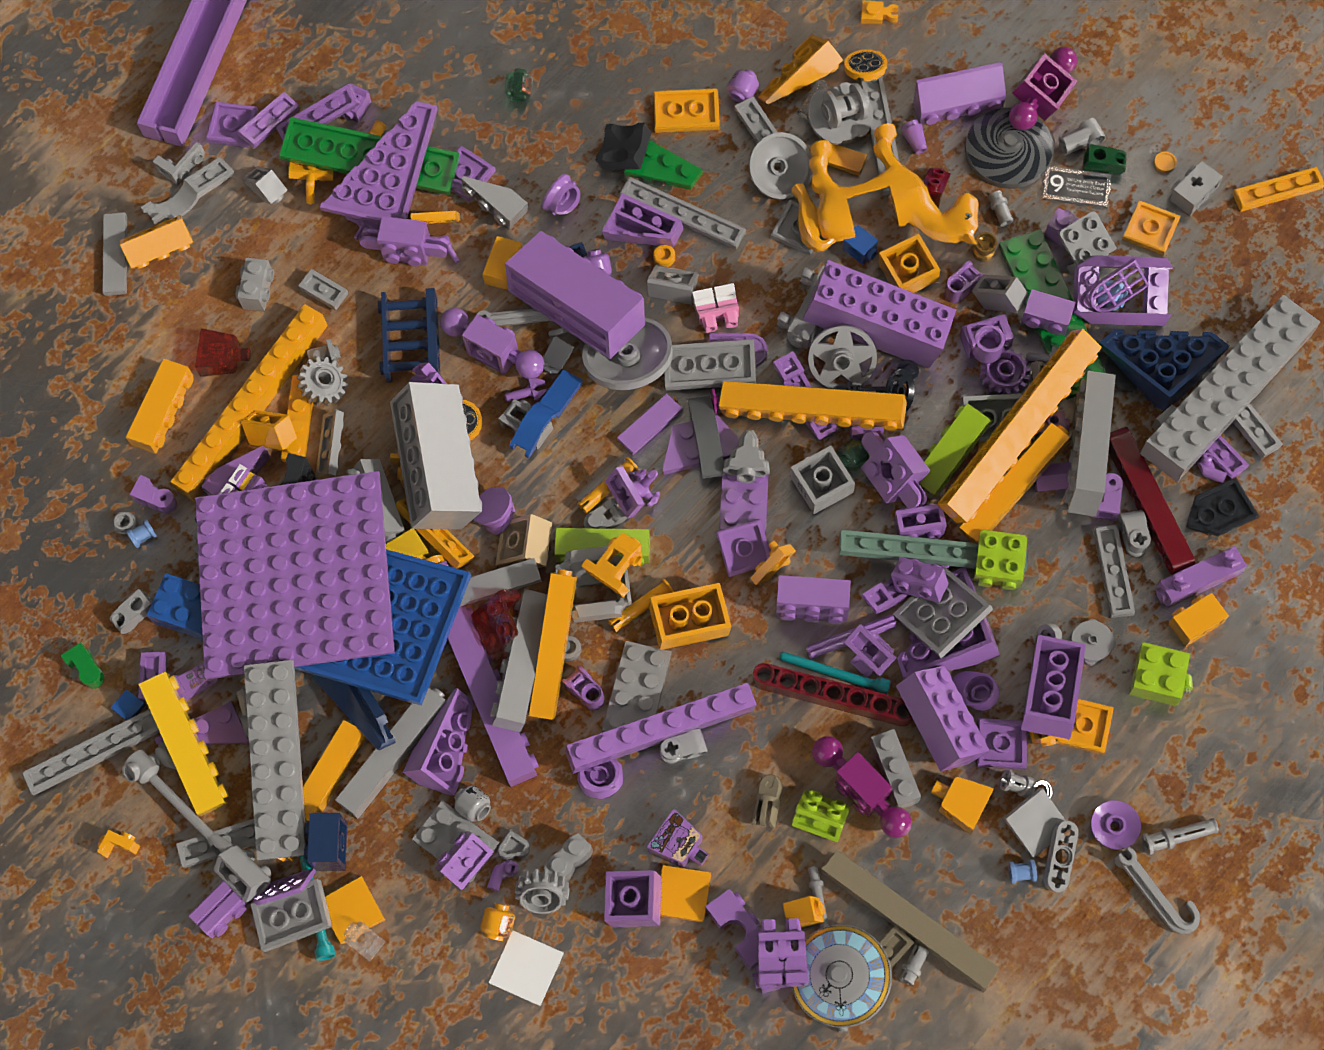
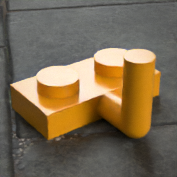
M290 162L289 179H306V203L314 204L315 180L333 181L334 171Z
M772 541L768 545L771 550L769 552L770 557L756 566V572L750 578L755 585L768 582L781 567L790 564V557L796 552L791 544L780 546L775 541Z

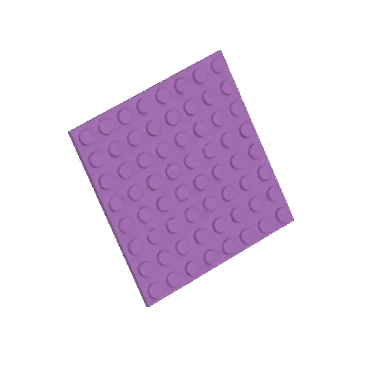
M379 471L195 498L206 680L245 674L244 665L293 660L294 667L395 653Z

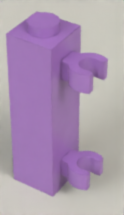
M1236 546L1161 580L1156 587V595L1159 601L1165 603L1166 607L1169 608L1242 574L1247 565Z

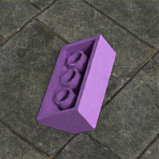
M1002 62L916 80L913 105L919 124L932 125L938 121L954 120L965 115L973 116L983 111H992L1004 107L1006 90Z

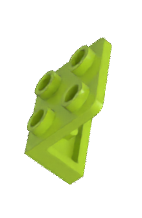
M982 530L979 536L973 582H977L978 585L983 587L1000 585L1006 590L1020 588L1024 577L1027 537L1020 534Z

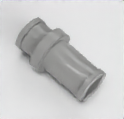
M1000 190L991 193L988 196L991 201L990 207L995 211L1000 226L1003 227L1011 224L1014 220L1007 207L1008 201L1006 197H1003Z
M914 945L907 963L903 964L901 968L903 971L899 977L901 982L910 986L914 985L916 978H919L921 975L920 969L929 953L927 949Z

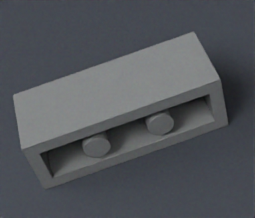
M892 729L872 736L870 746L883 778L893 787L890 797L894 806L906 808L919 803L921 795L895 730Z

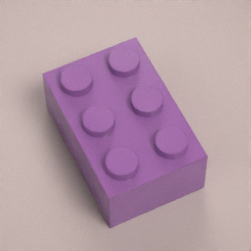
M779 575L776 617H781L785 621H793L795 618H800L806 622H818L819 620H828L831 624L847 622L851 580Z

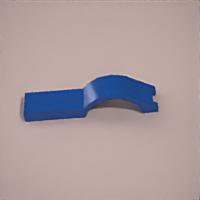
M563 369L541 401L534 404L526 413L509 448L514 450L516 446L525 449V457L529 459L535 451L538 440L547 424L554 417L559 418L582 386L583 380Z

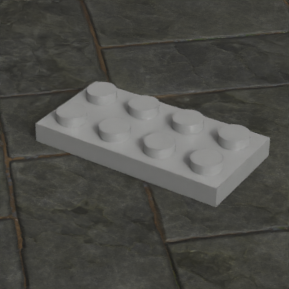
M754 339L672 345V360L665 371L666 391L722 387L723 381L756 383Z
M629 641L625 642L602 732L657 714L672 651L660 650L659 648Z

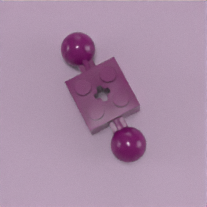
M1059 47L1052 52L1050 57L1044 53L1030 67L1013 90L1012 94L1021 101L1014 105L1009 113L1010 123L1015 129L1024 131L1032 128L1038 116L1044 121L1048 119L1060 107L1075 86L1077 80L1069 73L1077 65V55L1071 48Z
M823 736L815 741L812 747V756L820 766L833 767L837 771L835 778L836 790L843 797L848 796L854 802L852 806L860 815L865 814L869 818L876 811L881 817L880 825L886 835L892 838L905 836L911 829L912 819L904 808L898 806L891 807L886 802L890 798L893 787L859 752L847 762L842 757V745L836 738Z

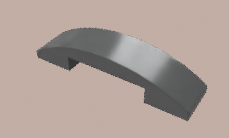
M710 396L687 399L698 448L702 479L725 476V472H723L724 461L711 398Z

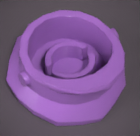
M562 174L552 184L544 196L541 205L542 209L552 211L551 213L554 215H562L571 212L578 205L580 191L576 183L571 181L569 175Z
M504 487L488 488L479 496L482 501V512L474 518V521L485 525L488 532L498 535L504 532L510 525L515 508L511 495Z
M614 759L579 771L577 780L584 794L591 798L602 800L616 793L623 785L622 765Z

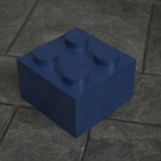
M310 813L309 820H306L305 833L309 835L308 845L304 847V858L316 871H346L348 822L340 813Z

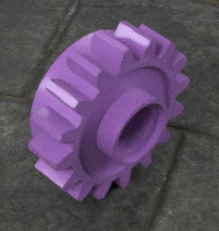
M1003 348L1001 356L997 361L981 364L980 378H983L982 385H989L988 392L991 393L995 390L997 391L996 395L1001 393L1010 394L1011 392L1018 394L1019 390L1024 391L1030 379L1028 375L1031 368L1026 367L1028 360H1023L1022 353L1017 354L1014 352V349L1008 351ZM1005 370L1008 371L1010 374L1006 375L1001 373V371Z

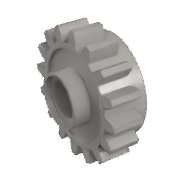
M318 356L314 361L309 359L300 369L301 373L297 376V379L301 381L298 384V388L302 389L303 393L301 395L306 396L309 399L308 402L313 401L317 403V406L323 403L329 406L331 402L337 403L345 394L344 390L347 388L348 383L344 381L347 375L341 374L343 367L337 368V361L334 360L332 363H329L328 357L321 361Z
M534 869V873L525 871V876L520 875L518 881H516L515 899L520 900L519 904L533 913H552L559 910L561 906L566 905V900L569 899V882H565L564 876L557 877L556 871L551 874L548 873V869H544L543 872Z

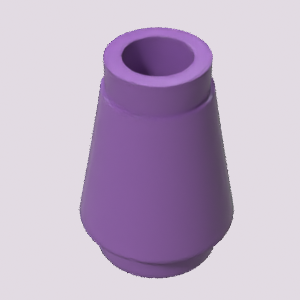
M912 120L902 126V135L915 154L925 152L928 148L922 124H919L918 120Z

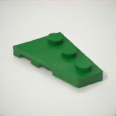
M649 140L641 169H628L624 171V176L643 177V180L665 182V185L688 190L693 188L703 174V169Z

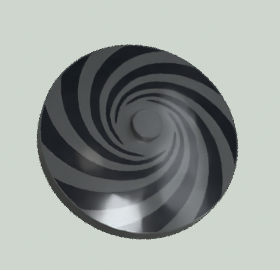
M1012 108L995 109L979 117L971 126L965 143V155L971 170L984 182L1004 189L1022 188L1040 179L1048 170L1054 151L1052 135L1044 122L1037 117V121L1032 128L1024 131L1017 130L1011 125L1009 120V113Z

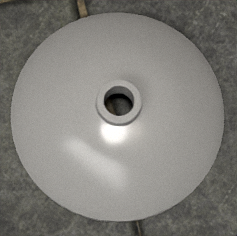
M778 132L765 136L754 146L750 154L749 173L752 182L761 193L770 198L788 199L794 197L791 191L792 187L803 183L806 187L812 177V170L808 166L809 159L812 157L810 150L800 138L793 134ZM775 163H778L780 166L778 171L774 169Z

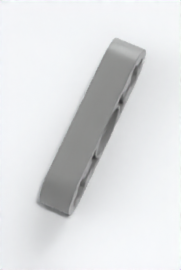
M1059 821L1053 828L1043 879L1045 887L1052 892H1062L1069 885L1078 838V828L1071 821ZM1067 827V830L1070 831V836H1065L1061 833V829ZM1058 842L1069 843V845H1058ZM1059 849L1064 850L1067 855L1065 862L1061 864L1055 858V854ZM1053 867L1064 868V871L1054 870ZM1057 876V878L1061 880V883L1056 884L1055 886V883L1051 882L1052 877Z

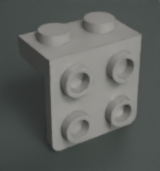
M1095 211L1086 214L1058 233L1073 263L1066 266L1070 274L1074 273L1075 266L1085 262L1091 256H1109V253L1117 249Z

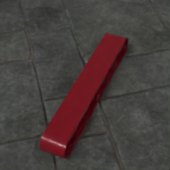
M1123 427L1110 432L1108 452L1137 510L1144 511L1149 534L1168 572L1174 575L1195 565V558L1144 457L1140 454L1141 451L1130 429Z
M760 663L753 670L754 685L764 691L897 726H908L913 720L911 714L906 718L898 715L897 711L899 709H906L909 712L902 698L768 663ZM761 672H766L770 675V678L762 681L757 675ZM789 678L793 681V684L785 687L780 681ZM812 684L816 687V691L808 693L804 690V686ZM834 690L840 696L836 699H831L827 696V693ZM855 696L860 697L863 703L854 705L850 699ZM875 703H883L886 706V710L877 711L873 705Z

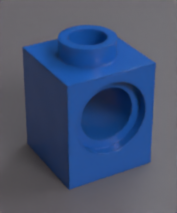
M857 225L854 228L855 237L843 239V250L863 265L867 260L871 261L877 255L878 240L861 226Z

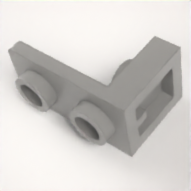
M196 142L177 164L168 158L165 160L159 155L153 160V163L160 174L178 185L188 177L195 165L203 160L205 152L201 144Z

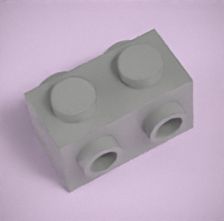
M246 258L245 265L241 266V283L236 288V298L243 309L265 311L266 303L270 297V285L274 279V269L271 268L268 260Z

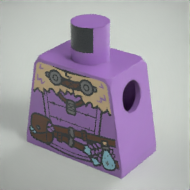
M675 809L671 811L647 846L649 853L682 868L685 867L690 859L702 866L709 856L707 852L699 848L703 840L702 835Z

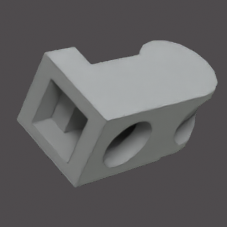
M138 589L111 614L110 621L121 634H126L132 631L147 616L153 601L146 593Z

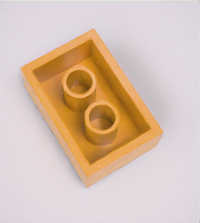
M720 583L650 598L649 609L660 650L729 636L731 623Z

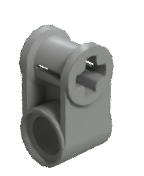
M1137 510L1119 513L1118 526L1123 536L1127 553L1133 557L1143 556L1151 542L1144 511Z
M701 729L690 730L664 740L660 750L662 760L672 764L706 754L708 750ZM668 746H671L672 749H677L673 756H671L670 752L666 753Z

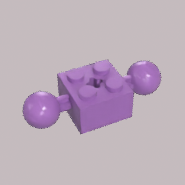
M450 308L442 314L440 319L442 330L449 336L456 337L462 335L467 354L503 375L507 373L513 363L516 365L517 372L527 379L536 378L543 372L545 364L541 354L534 350L519 351L515 334L509 328H501L491 318L486 316L483 318L478 314L469 323L467 314L459 308Z

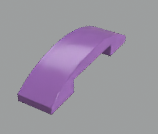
M793 351L773 361L784 386L812 388L804 375L802 365ZM805 421L818 441L839 429L833 423L818 425L814 422Z
M939 565V566H941V567L944 566V567L947 568V569L950 567V566H946V565ZM892 578L883 584H877L862 594V597L875 614L883 612L911 596L896 591Z

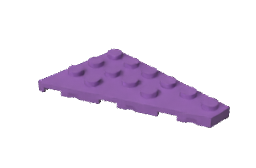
M415 101L409 108V111L402 115L390 132L388 131L376 143V147L366 154V158L357 167L355 166L344 178L343 182L336 186L333 190L334 192L327 200L321 203L320 209L381 224L382 216L407 219L438 111L437 106Z

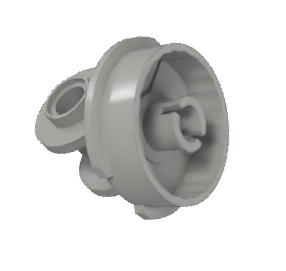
M844 82L840 86L831 87L825 91H817L810 101L808 116L813 131L821 140H827L831 144L843 146L867 134L873 121V108L866 91L858 83Z

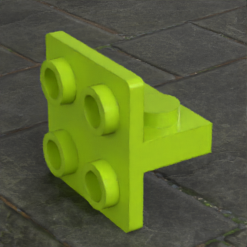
M804 790L796 807L792 826L838 843L851 806L840 799L827 798L818 791Z

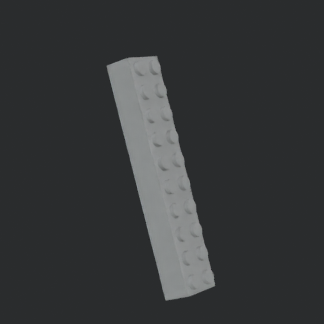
M1282 295L1146 441L1140 454L1174 481L1178 482L1313 335L1320 321L1285 295Z

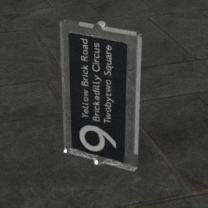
M1049 166L1045 173V180L1042 182L1044 186L1042 200L1108 208L1109 194L1112 192V189H1110L1112 174Z

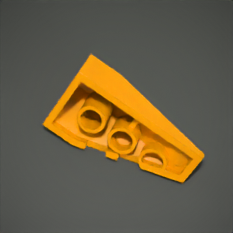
M811 34L792 53L794 56L793 60L781 67L782 74L773 78L758 98L760 101L770 104L834 72L843 59L829 41Z

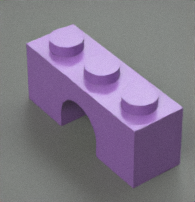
M728 889L706 905V911L720 930L729 924H738L744 928L746 932L745 939L735 946V951L748 969L752 970L758 965V934L761 933L758 925L760 922L752 912L749 914L743 907L745 902L739 893L735 892L733 894Z

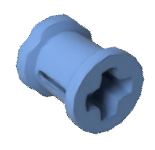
M147 519L143 520V524L135 529H128L126 531L136 548H139L140 544L147 539L157 537Z
M1034 859L1029 860L1027 863H1008L1011 884L1022 880L1037 881Z

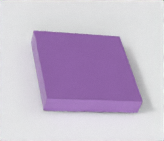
M215 102L206 136L207 143L249 148L250 145L238 135V130L258 114V108L255 106Z
M460 146L456 151L460 153V159L451 191L470 202L473 197H468L462 191L461 178L465 176L487 182L496 170L494 166L463 146Z
M761 519L716 532L728 577L755 570L758 564L770 557V549Z
M978 718L977 728L984 737L989 751L977 759V767L1026 770L1027 731L1021 730V720Z

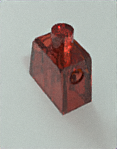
M208 329L200 330L195 369L200 377L232 374L237 371L238 361H250V348H240V343L235 335Z

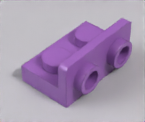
M470 831L462 832L456 837L453 842V848L449 852H444L437 860L438 865L435 868L461 890L494 853L493 850Z

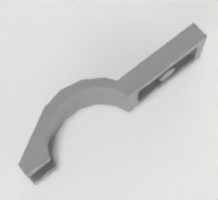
M219 157L184 179L182 187L171 199L160 204H153L150 201L141 207V211L148 213L154 224L162 223L180 214L184 216L194 207L200 197L233 177L234 171Z

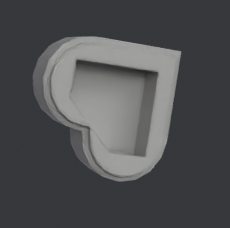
M509 830L498 847V854L505 861L513 860L515 857L524 858L530 852L529 843L512 830Z

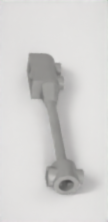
M143 750L134 752L126 760L122 768L126 780L131 783L138 780L141 784L150 782L208 840L209 845L218 857L214 871L245 903L261 894L271 882L270 869L266 865L259 867L254 862L255 856L250 849L242 850L239 846L215 834L157 776L160 761L154 753L147 755Z

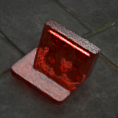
M500 590L471 614V618L488 655L495 654L518 635V629L509 608L522 598L519 590Z

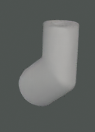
M160 742L158 748L155 749V755L165 767L177 770L165 742Z

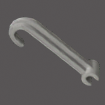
M534 308L489 313L482 310L477 313L483 318L485 316L491 318L499 327L552 321ZM561 327L549 331V337L561 336L567 330Z
M1128 847L1122 852L1123 855L1120 853L1114 858L1115 864L1127 872L1173 932L1180 935L1189 934L1198 927L1200 913L1192 901L1186 903L1192 915V920L1189 923L1184 922L1136 860L1137 854L1132 848Z

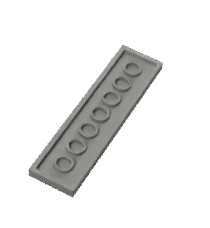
M287 660L244 665L257 860L304 856L307 838L305 833L294 661Z

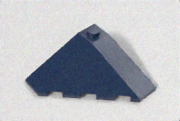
M1114 329L1099 342V345L1145 398L1163 412L1178 402L1230 346L1212 332H1203L1202 336H1188V331H1170V336L1156 335V331L1138 330L1137 335L1124 334V330Z

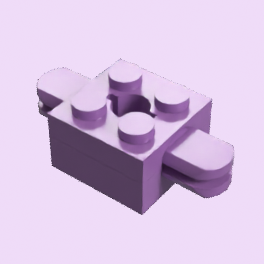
M382 216L379 230L363 229L360 239L362 247L381 250L384 261L392 264L399 262L408 263L412 266H427L429 256L446 257L449 245L448 240L445 238L430 236L426 221Z
M881 431L867 432L862 438V445L871 457L861 468L886 503L903 501L908 509L922 507L926 503L927 495L919 483L930 470L906 436L888 437L886 439Z

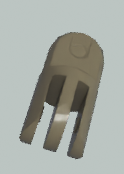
M773 774L765 775L759 782L751 825H758L760 819V825L763 827H767L768 823L770 828H775L782 794V782Z

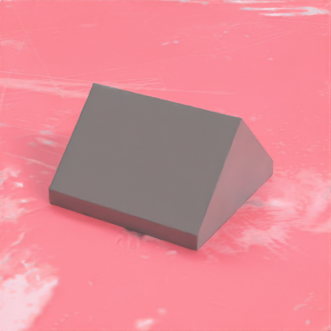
M655 265L647 279L648 297L692 305V292L696 289L699 273Z

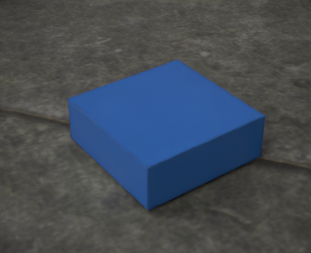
M126 689L110 708L127 721L137 716L146 705Z

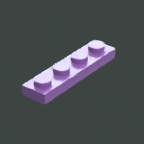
M347 84L293 117L328 124L360 105V102L351 85ZM290 119L276 126L283 141Z

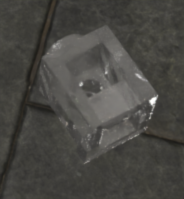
M361 921L357 924H350L344 932V935L347 937L343 941L368 961L373 959L386 942ZM364 934V940L357 942L358 937Z

